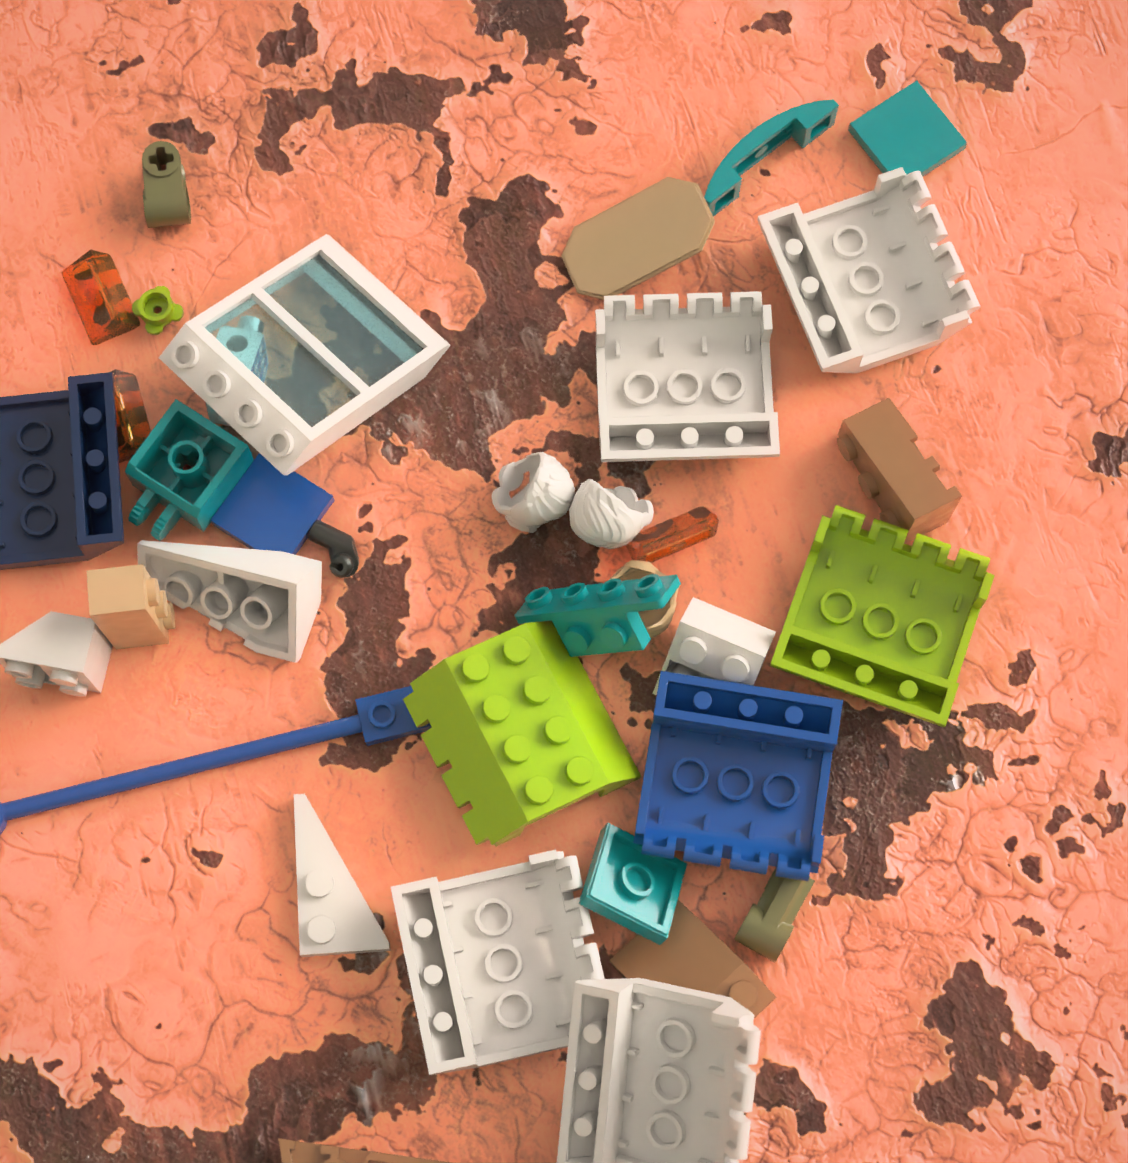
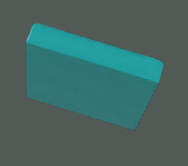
M917 80L851 122L848 128L851 135L882 173L903 167L906 175L914 171H920L922 177H924L965 150L967 146V141Z
M607 823L600 830L579 904L661 945L668 939L687 863L676 857L668 859L641 854L642 845L633 843V835Z

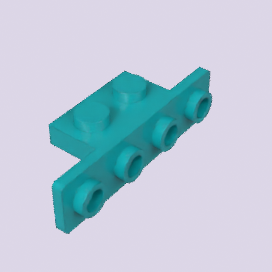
M651 574L634 580L621 581V579L616 578L604 583L591 585L575 583L565 588L549 589L548 587H541L533 590L526 596L525 603L514 616L518 624L552 621L570 657L644 650L651 638L638 611L663 608L681 585V582L677 575L659 577L657 574Z

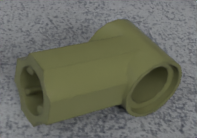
M775 869L764 888L765 890L757 905L753 903L734 940L775 963L795 927L792 923L815 881L810 877L808 881L777 877Z

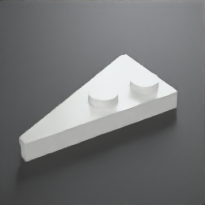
M294 794L300 956L311 957L391 951L387 937L305 794Z

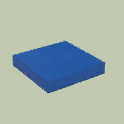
M259 453L210 521L212 525L249 549L282 551L296 555L308 539L313 524L323 518L335 500L333 495L295 471L284 476Z

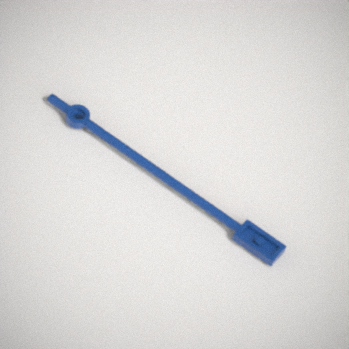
M408 686L356 699L358 715L5 803L0 802V834L6 828L8 820L363 732L366 746L426 732L432 726L428 723L425 726L416 727L403 701V698L413 692L412 687Z

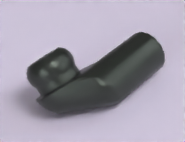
M317 520L309 532L308 539L329 550L331 561L329 567L336 577H351L359 566V557L354 538L339 529Z

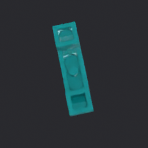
M834 99L791 108L763 122L743 137L722 160L707 187L704 198L713 217L739 198L742 183L740 176L792 137L803 149L831 128L835 123L839 107L838 103Z

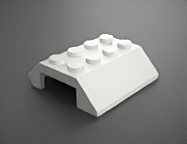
M903 167L880 174L873 191L805 214L802 213L799 203H795L759 215L757 218L821 372L857 374L935 347L972 324L969 315L981 308L969 280H962L956 284L954 282L964 275L965 271L952 242H946L939 246L937 244L949 235L935 204L921 208L932 197L920 171H914L906 175Z
M761 291L730 292V307H723L722 292L687 293V308H679L678 294L643 295V309H635V295L604 296V309L595 310L601 462L780 456L778 412H774L770 358V338L773 330L771 305H762Z
M551 850L529 855V861L440 882H438L436 876L391 887L429 1075L479 1068L568 1047L574 982L577 980L605 979L597 944L590 943L585 945L583 940L584 937L594 934L589 909L579 904L581 897L574 898L573 896L574 891L583 888L576 855L564 857L563 851Z
M643 978L577 980L574 982L557 1163H740L738 1160L747 1159L751 1120L744 1115V1112L752 1111L756 1072L749 1068V1065H754L758 1062L761 1029L753 1024L754 1014L731 997Z

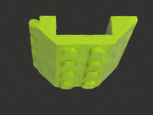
M835 505L831 518L822 515L770 666L945 727L960 684L957 683V679L980 609L988 598L995 576L986 572L990 558L960 548L955 561L947 558L951 544L919 533L916 534L912 546L904 544L908 534L907 529L874 518L870 531L861 529L866 515Z
M552 621L524 623L443 659L412 681L410 685L413 692L403 698L417 728L428 723L432 726V728L421 734V737L437 768L449 763L452 766L450 770L441 776L457 808L464 807L470 803L473 807L462 817L476 845L490 840L491 844L497 847L520 836L525 826L597 792L602 797L641 778L635 763L578 656L570 657Z

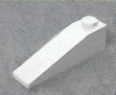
M141 540L137 543L138 565L143 564L151 578H157L159 590L165 591L168 601L181 609L191 607L210 619L208 624L219 631L226 628L245 639L243 645L256 653L294 663L300 660L321 603L322 561L282 551Z

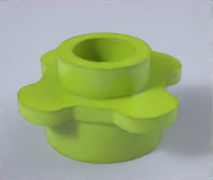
M157 286L146 291L132 305L134 315L143 319L146 323L145 329L151 335L162 333L163 327L172 321H180L184 315L182 306L172 301L170 291L165 286ZM160 307L162 311L158 314L154 313V309Z

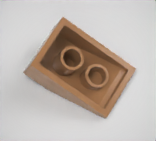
M679 900L675 908L668 939L661 945H658L637 934L609 960L623 978H643L731 997L753 1013L754 1019L776 998L744 961Z

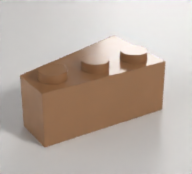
M890 398L842 421L838 432L839 437L837 438V445L846 461L852 460L860 473L858 480L864 494L869 499L874 497L882 511L880 513L881 521L908 530L904 544L914 540L917 533L924 535L948 523L962 495L955 486L946 489L934 472L940 470V465L933 456L924 459L915 444V441L918 440L917 434Z

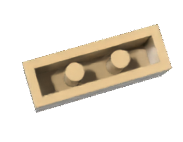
M143 564L86 570L89 616L116 650L169 644L168 630L175 629L173 603H167L165 591L159 590L157 578H151Z

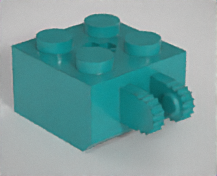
M175 399L129 460L125 469L131 484L143 492L136 505L133 506L128 521L136 526L141 525L157 504L160 503L166 508L151 529V536L161 541L166 538L180 518H183L204 532L211 523V518L254 461L249 446ZM186 464L193 467L188 470H183V467Z

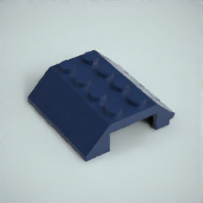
M113 373L69 376L68 390L0 397V570L89 561L124 544Z

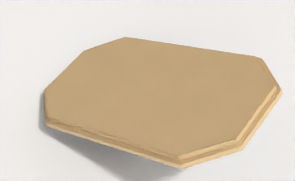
M667 177L575 226L561 257L577 293L604 300V296L619 295L700 253L710 235L715 219L697 183Z

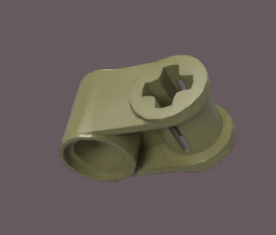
M154 142L146 147L142 154L143 204L147 227L156 228L191 224L189 194L179 151L169 142ZM166 164V170L161 171V165Z

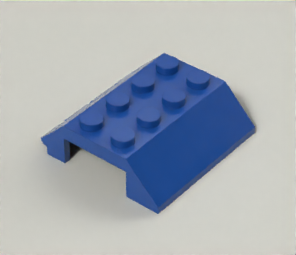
M661 671L633 843L642 845L641 854L674 859L675 850L684 852L683 861L720 867L721 858L730 859L729 869L766 875L769 865L776 867L777 877L808 881L810 872L818 874L819 865L821 864L824 835H821L832 753L837 745L843 700Z

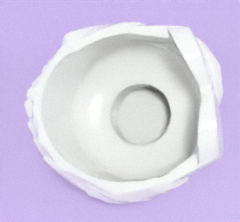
M537 452L501 468L499 472L500 487L492 492V502L495 509L505 515L510 526L520 531L533 533L542 524L550 520L559 519L567 513L575 496V487L568 470L555 457L544 452ZM529 471V483L511 498L509 492L517 489L522 484L524 473Z
M587 479L581 483L569 508L570 526L575 534L589 544L607 549H616L631 542L644 526L651 523L654 513L652 503L649 500H638L632 488L618 486L614 489L603 488L593 479Z

